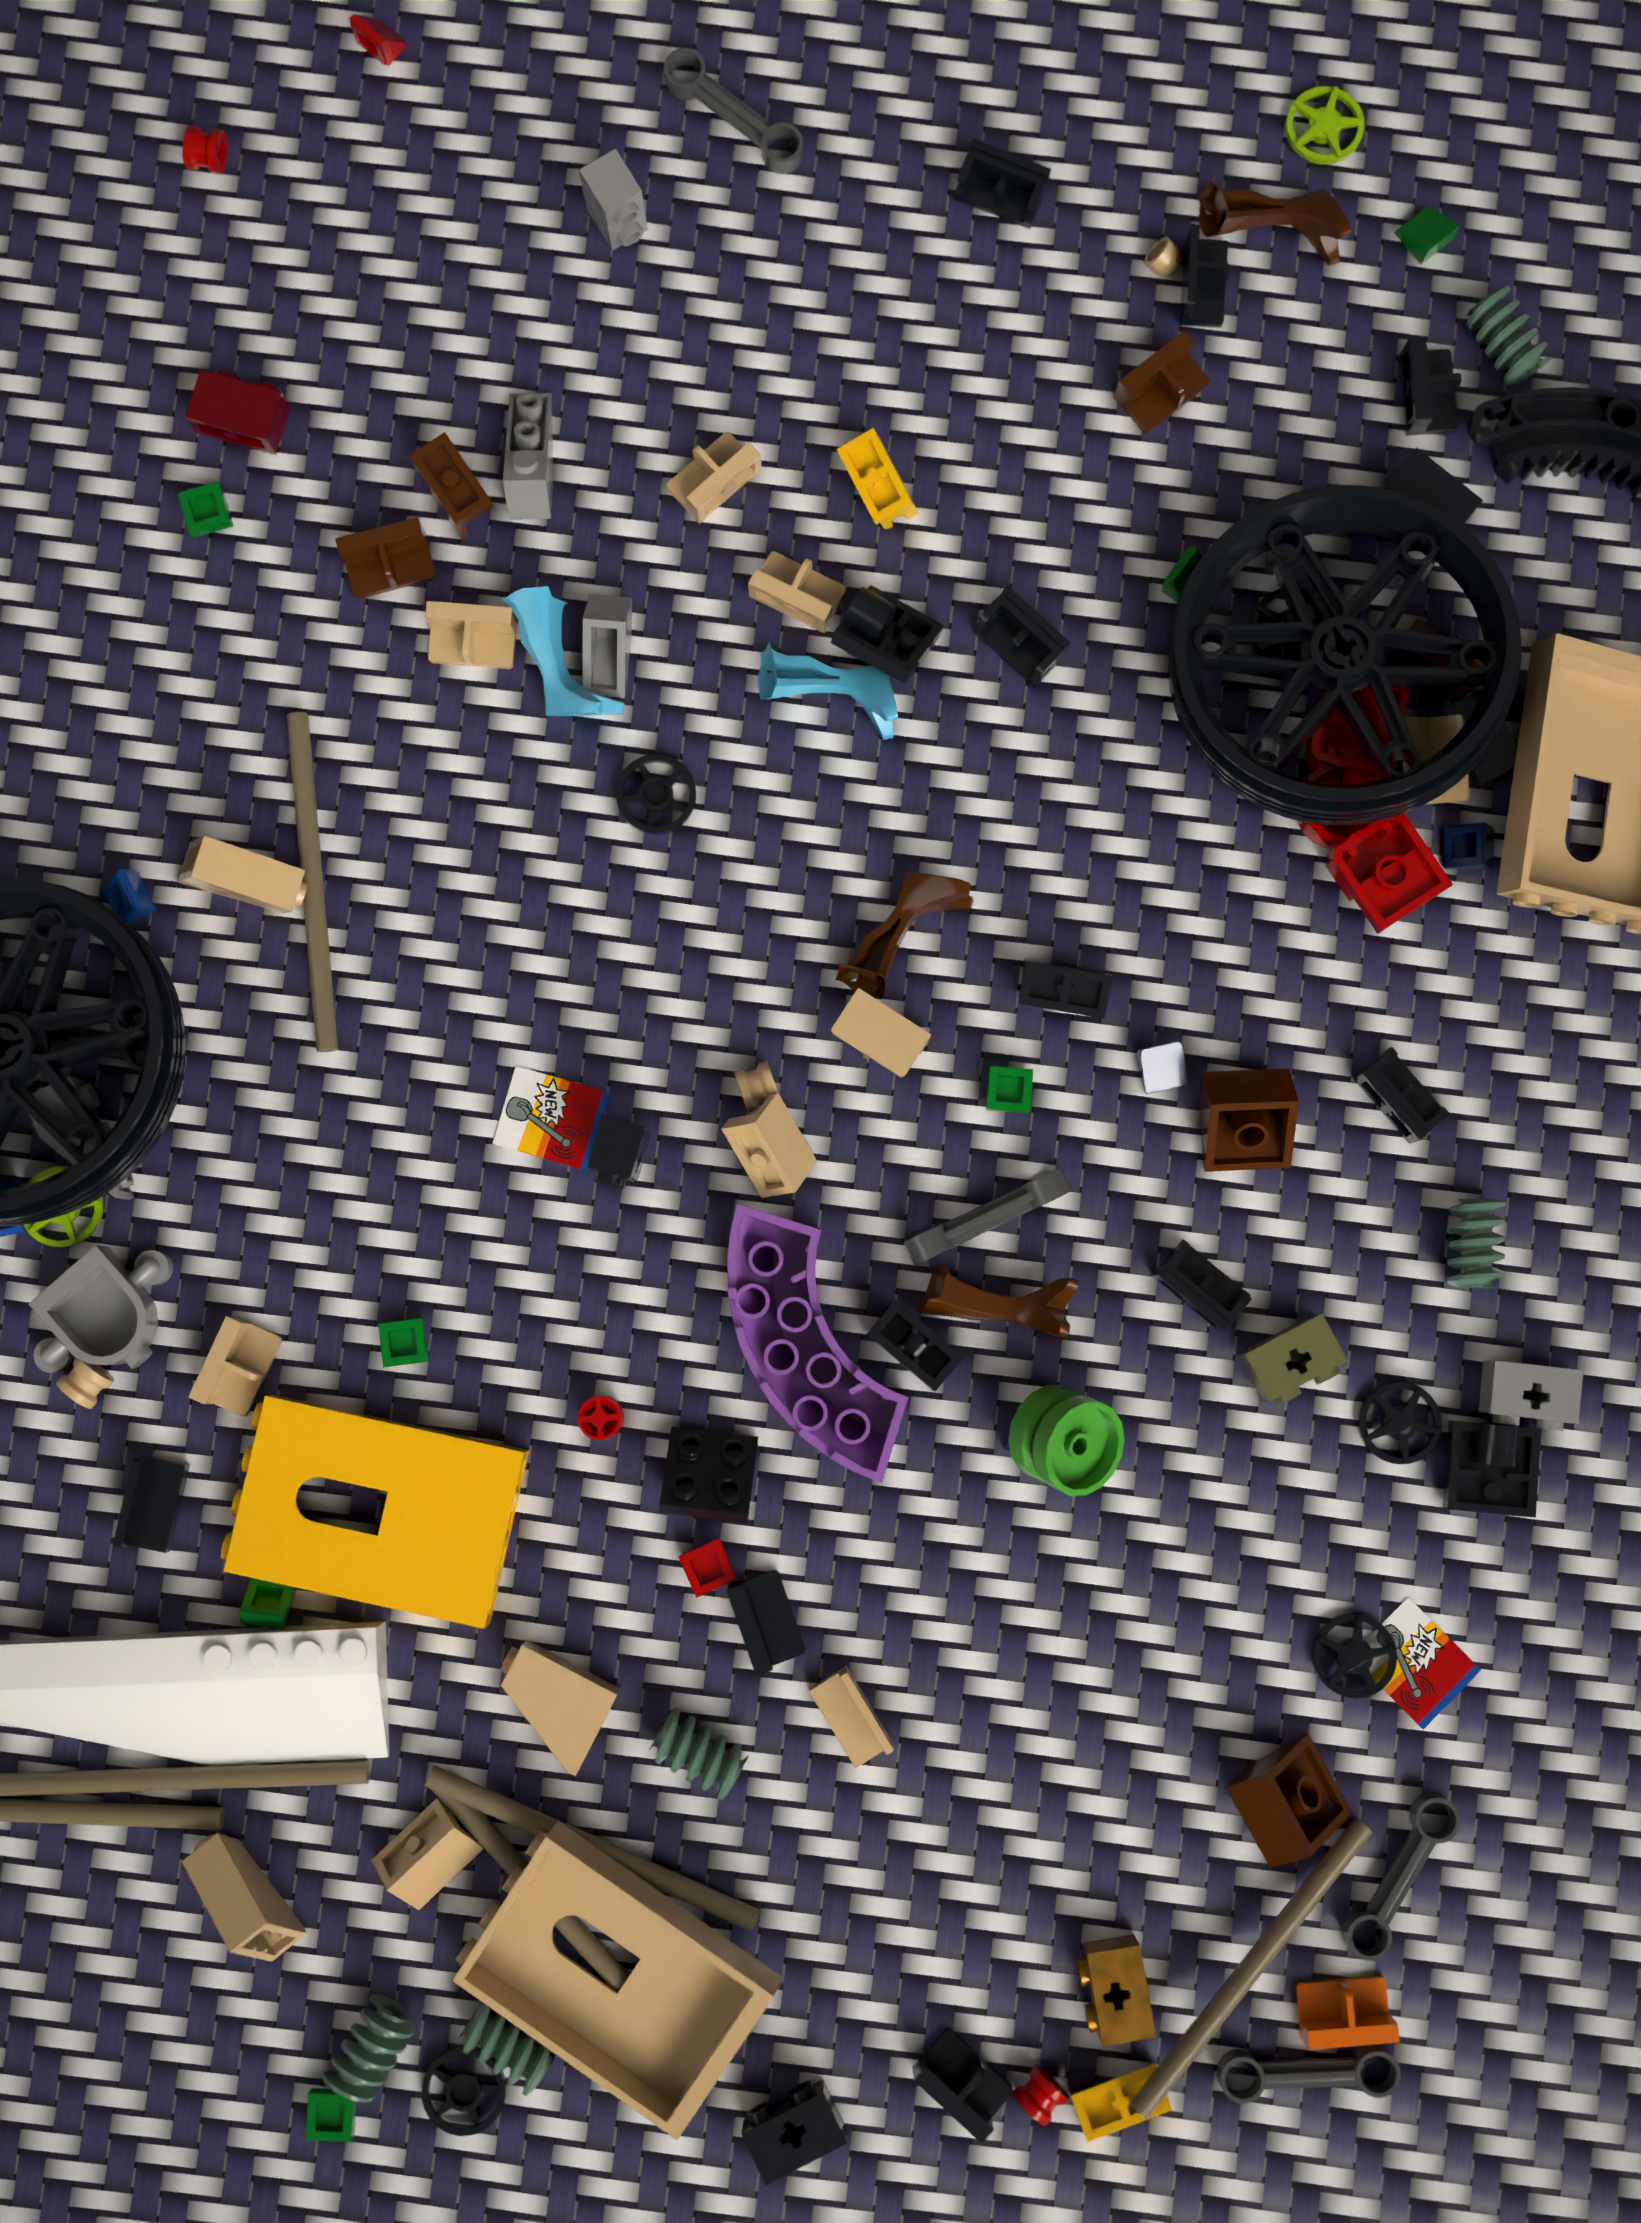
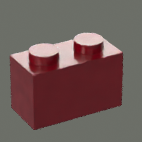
M200 370L185 417L198 434L276 455L291 408L281 390L271 383L256 381V384L241 381L238 376L225 370H216L215 373Z

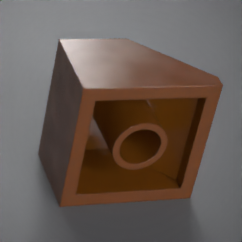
M1289 1068L1202 1072L1199 1106L1204 1172L1291 1168L1299 1099Z
M1309 1734L1301 1735L1248 1765L1226 1786L1234 1805L1240 1812L1269 1867L1311 1857L1352 1814Z

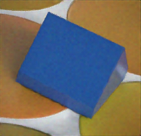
M127 869L118 870L103 888V892L112 910L128 923H132L156 911V907L139 872Z

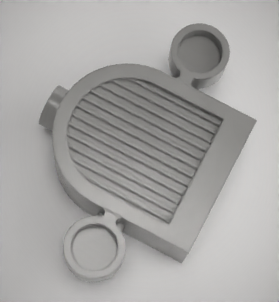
M95 1245L29 1303V1306L56 1336V1338L43 1339L37 1344L33 1354L36 1366L47 1373L62 1372L71 1365L74 1356L83 1362L93 1365L127 1363L131 1369L145 1362L153 1353L149 1346L156 1335L158 1313L152 1297L143 1286L145 1284L161 1285L168 1281L173 1273L171 1258L162 1251H145L136 1258L134 1270L130 1272L109 1247Z

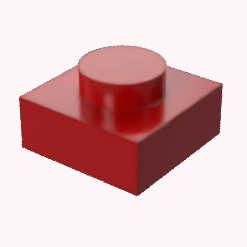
M716 1538L678 1557L696 1598L737 1579L720 1538Z

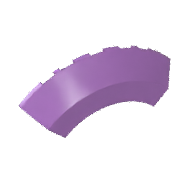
M737 1204L729 1237L727 1290L732 1320L739 1345L753 1376L773 1407L805 1441L851 1471L882 1483L908 1397L882 1386L863 1373L847 1357L831 1334L821 1310L816 1287L815 1265L821 1230Z

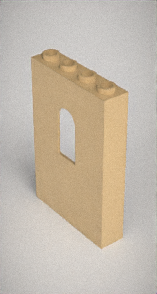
M1558 633L1532 643L1496 895L1513 898V904L1516 906L1536 908L1543 905L1551 907V913L1554 915L1574 917L1581 914L1589 916L1588 922L1592 924L1611 926L1619 923L1626 925L1627 932L1641 934V656ZM1574 775L1609 784L1600 850L1597 856L1589 862H1581L1572 857L1565 842Z
M557 1821L548 1834L540 1830L526 1850L525 1854L532 1859L525 1870L517 1865L502 1887V1890L508 1893V1896L502 1905L494 1901L478 1925L484 1928L485 1931L478 1941L470 1937L455 1961L462 1966L452 1981L671 2137L678 2140L774 1998L782 1977L567 1826ZM565 1916L581 1917L640 1958L619 1992L558 1950L553 1941V1928L559 1919Z

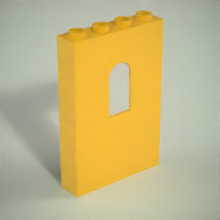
M277 1395L265 1396L263 1403L259 1402L256 1405L252 1418V1428L257 1429L254 1444L246 1448L242 1460V1472H247L243 1490L238 1489L236 1491L231 1508V1514L236 1516L233 1532L227 1533L221 1549V1559L226 1560L223 1572L483 1629L491 1624L529 1450ZM323 1477L387 1491L378 1535L315 1522L305 1518L297 1506L296 1498L299 1488L308 1479Z

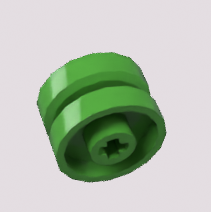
M1046 1385L1032 1392L1020 1404L1011 1422L1008 1442L1011 1458L1022 1472L1069 1496H1086L1101 1488L1114 1474L1122 1458L1125 1438L1122 1421L1113 1408L1067 1386Z

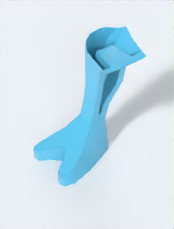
M548 586L522 588L502 598L513 608V613L519 622L521 643L537 663L542 675L545 716L624 714V702L590 691L570 677L562 647V612L564 605L569 603L552 597Z
M770 641L765 651L760 654L762 663L757 682L760 699H773L808 693L848 694L863 706L883 740L894 737L892 720L898 719V713L889 676L873 666L844 670L832 668L810 656H786L774 651L771 648Z

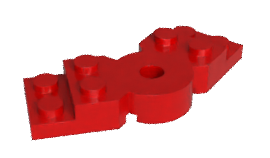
M1370 686L1351 694L1382 744L1393 741ZM1411 687L1391 688L1402 716L1405 718ZM1322 690L1319 691L1317 703L1326 694V692ZM1336 708L1306 743L1303 759L1312 773L1305 780L1329 784H1356L1381 780L1378 771ZM1397 760L1389 763L1392 769L1395 768ZM1405 813L1373 823L1348 826L1320 825L1297 821L1300 829L1309 840L1318 846L1329 849L1326 868L1349 902L1353 899L1356 901L1377 934L1453 885Z

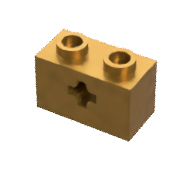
M1135 1934L1082 1943L1084 1958L1077 1959V1967L1081 1986H1089L1092 2003L1084 2004L1089 2032H1097L1102 2046L1155 2038L1156 2033L1141 1946ZM1118 1982L1120 1986L1117 1992L1118 1997L1110 1998L1108 1994L1111 1991L1110 1983Z

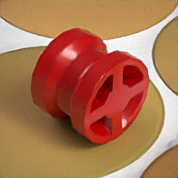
M189 125L185 131L182 145L185 167L190 170H198L200 167L208 168L213 174H223L228 159V138L226 132L214 129L210 133L203 132L199 126Z
M600 1395L589 1398L582 1404L578 1411L577 1420L579 1428L584 1435L594 1440H604L619 1432L623 1425L624 1413L622 1406L617 1400L610 1396Z
M1035 2065L1030 2071L1029 2081L1025 2085H1018L1012 2092L1022 2108L1043 2126H1046L1051 2121L1052 2111L1057 2105H1064L1070 2098L1062 2085L1039 2065Z

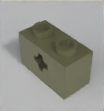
M1323 1313L1312 1314L1237 1354L1262 1401L1271 1402L1275 1399L1278 1405L1300 1395L1299 1386L1314 1379L1316 1384H1320L1338 1375L1340 1371L1337 1366L1348 1361ZM1289 1352L1302 1355L1303 1359L1297 1363L1299 1371L1286 1367L1285 1363L1291 1359Z

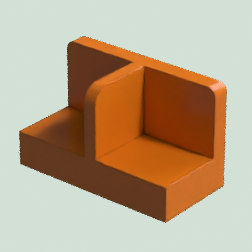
M1382 1975L1300 1981L1296 1983L1300 2037L1309 2050L1400 2042L1398 2023L1389 2014L1386 1980Z

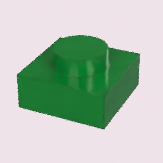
M219 481L178 493L188 532L193 538L234 526L223 487Z
M990 1066L986 1111L1029 1114L1033 1069Z
M425 1318L378 1324L383 1368L430 1362Z
M251 1578L239 1611L240 1623L284 1629L296 1595L295 1587Z
M312 2088L308 2093L306 2141L351 2142L355 2136L356 2101L345 2098L331 2089Z

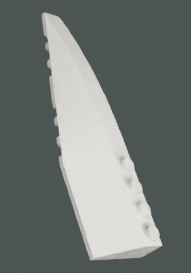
M386 1621L285 1626L284 1629L261 1627L0 1640V1723L208 1766L389 1757Z

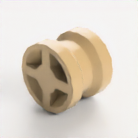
M767 1061L759 1063L755 1070L747 1072L741 1069L734 1072L748 1113L755 1111L758 1105L764 1103L769 1095L778 1093Z
M75 1358L73 1361L74 1368L68 1375H62L56 1382V1385L70 1399L85 1408L92 1409L98 1402L97 1395L102 1389L109 1388L114 1382V1378L100 1365L89 1364Z

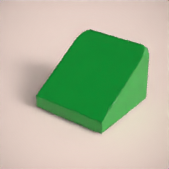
M1427 206L1395 231V235L1416 260L1422 264L1449 244L1456 236L1460 227L1453 220Z
M1194 545L1192 547L1189 546L1164 581L1162 592L1175 602L1178 601L1188 577L1202 558L1197 547Z

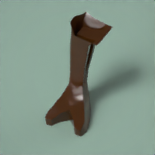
M1213 175L1205 191L1198 197L1200 203L1199 225L1206 237L1219 236L1260 226L1291 225L1306 236L1321 258L1330 266L1339 263L1340 260L1338 239L1351 235V228L1347 217L1336 200L1325 188L1292 199H1277L1252 190L1229 191L1222 189L1215 175Z
M906 872L895 910L884 923L864 936L859 950L853 959L847 964L839 963L835 980L845 983L855 992L860 988L875 999L881 1000L897 950L915 918L930 912L972 909L974 899L969 895L971 884L956 878Z
M950 1265L933 1268L925 1296L917 1309L919 1313L968 1320L1010 1321L1054 1337L1064 1338L1068 1337L1071 1326L1066 1319L1064 1310L1070 1298L1077 1290L1078 1279L1060 1278L1023 1297H1009L986 1292L952 1278L949 1272Z

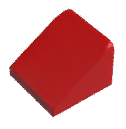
M356 14L349 18L357 43L382 64L389 66L406 47L405 41L379 20Z

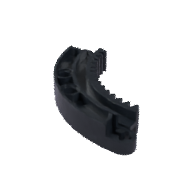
M1575 387L1542 388L1512 393L1483 402L1477 406L1467 421V433L1472 441L1479 445H1492L1499 463L1494 471L1497 477H1500L1506 484H1510L1517 475L1522 480H1526L1532 471L1535 472L1538 478L1542 477L1549 468L1553 476L1558 477L1566 467L1569 476L1572 478L1581 469L1584 470L1586 480H1590L1597 472H1600L1602 484H1606L1613 476L1616 477L1617 489L1621 490L1626 484L1630 483L1632 484L1631 496L1636 497L1641 493V399L1597 389ZM1484 415L1488 421L1500 418L1492 431L1489 426L1481 427L1479 424ZM1611 416L1620 418L1624 422L1625 427L1616 425Z

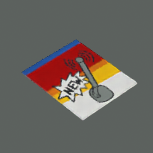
M516 1066L492 1144L588 1171L587 1165L601 1116L605 1114L610 1092Z
M1407 1597L1382 1623L1390 1633L1397 1652V1664L1394 1675L1383 1690L1424 1730L1481 1669ZM1377 1630L1366 1640L1371 1648L1387 1647L1385 1640ZM1388 1654L1373 1658L1369 1671L1376 1683L1383 1677L1387 1669Z

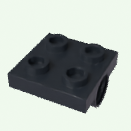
M870 585L868 589L862 587L858 591L845 618L836 628L830 643L879 669L886 675L906 684L939 639L944 625Z
M1449 1420L1443 1508L1536 1518L1541 1429Z
M671 1427L659 1513L748 1523L758 1437Z

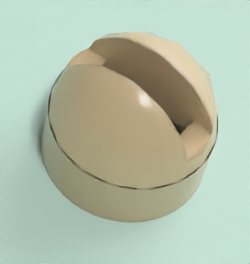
M1164 237L1149 250L1144 264L1159 276H1169L1178 269V265L1182 260L1181 253L1175 243L1168 237Z

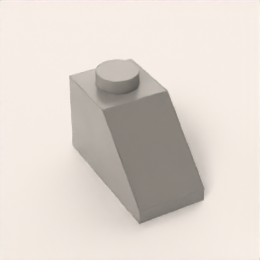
M589 594L583 615V687L606 697L625 698L632 637V598Z

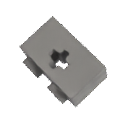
M615 148L579 169L587 211L612 251L622 245L630 246L634 244L648 230L642 190Z
M1483 1360L1479 1412L1493 1414L1492 1423L1519 1426L1520 1417L1536 1419V1428L1563 1431L1564 1422L1579 1423L1583 1370ZM1524 1391L1536 1392V1401L1523 1399Z

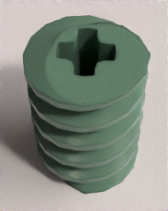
M1509 285L1492 292L1480 300L1468 312L1467 315L1470 318L1466 324L1470 331L1480 329L1476 336L1478 344L1484 345L1489 343L1485 350L1486 356L1488 358L1499 357L1494 364L1496 371L1504 372L1508 370L1503 378L1506 386L1519 384L1551 360V357L1544 359L1540 357L1541 353L1548 346L1546 341L1535 345L1531 343L1532 339L1539 332L1537 327L1526 331L1522 330V326L1529 319V315L1527 313L1517 317L1512 315L1520 305L1519 300L1504 303L1503 299L1511 291Z
M1458 1199L1462 1203L1450 1207L1449 1214L1460 1218L1461 1221L1450 1224L1448 1231L1461 1236V1238L1449 1242L1448 1248L1460 1253V1256L1449 1259L1447 1266L1459 1270L1460 1274L1448 1277L1447 1283L1462 1288L1502 1289L1493 1285L1492 1280L1504 1277L1505 1272L1492 1267V1263L1505 1259V1254L1492 1249V1245L1504 1242L1505 1236L1493 1232V1227L1506 1224V1219L1494 1215L1493 1210L1505 1207L1506 1201L1495 1199Z
M674 1707L650 1749L654 1746L657 1748L655 1762L660 1764L668 1756H672L671 1772L676 1773L684 1765H687L686 1781L691 1782L699 1774L704 1775L702 1790L706 1792L717 1783L719 1784L717 1799L723 1800L737 1780L748 1756L740 1760L742 1745L739 1743L726 1752V1736L723 1734L719 1735L714 1741L709 1742L711 1727L708 1725L694 1733L696 1718L693 1716L679 1724L680 1709Z
M374 1993L370 1995V2001L377 2007V2010L365 2007L360 2011V2016L368 2025L354 2023L351 2026V2033L358 2041L344 2039L342 2041L341 2048L348 2057L337 2054L331 2059L332 2065L339 2073L327 2070L322 2074L323 2082L331 2090L353 2101L364 2103L371 2102L376 2098L378 2086H381L387 2079V2070L392 2069L397 2063L396 2054H400L405 2050L407 2045L406 2038H410L416 2031V2023L410 2013L397 2001L383 1994Z
M481 2002L459 2038L463 2035L466 2036L463 2052L468 2054L475 2047L480 2046L478 2063L483 2064L494 2056L496 2060L493 2073L497 2075L506 2067L511 2068L508 2084L513 2085L524 2077L526 2081L522 2094L527 2096L542 2080L557 2055L555 2053L550 2055V2050L541 2043L535 2045L534 2038L525 2032L520 2034V2029L511 2022L506 2024L503 2016L496 2011L491 2014V2008Z

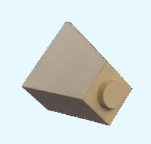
M205 835L190 842L178 878V883L280 913L292 912L294 906L300 907L307 890V883L302 881L305 870Z
M526 1640L520 1649L512 1646L500 1668V1671L507 1674L501 1687L565 1770L576 1776L621 1688Z
M219 1833L210 1835L198 1842L194 1847V1852L182 1861L229 1952L272 1962L307 1934L304 1926L238 1839Z

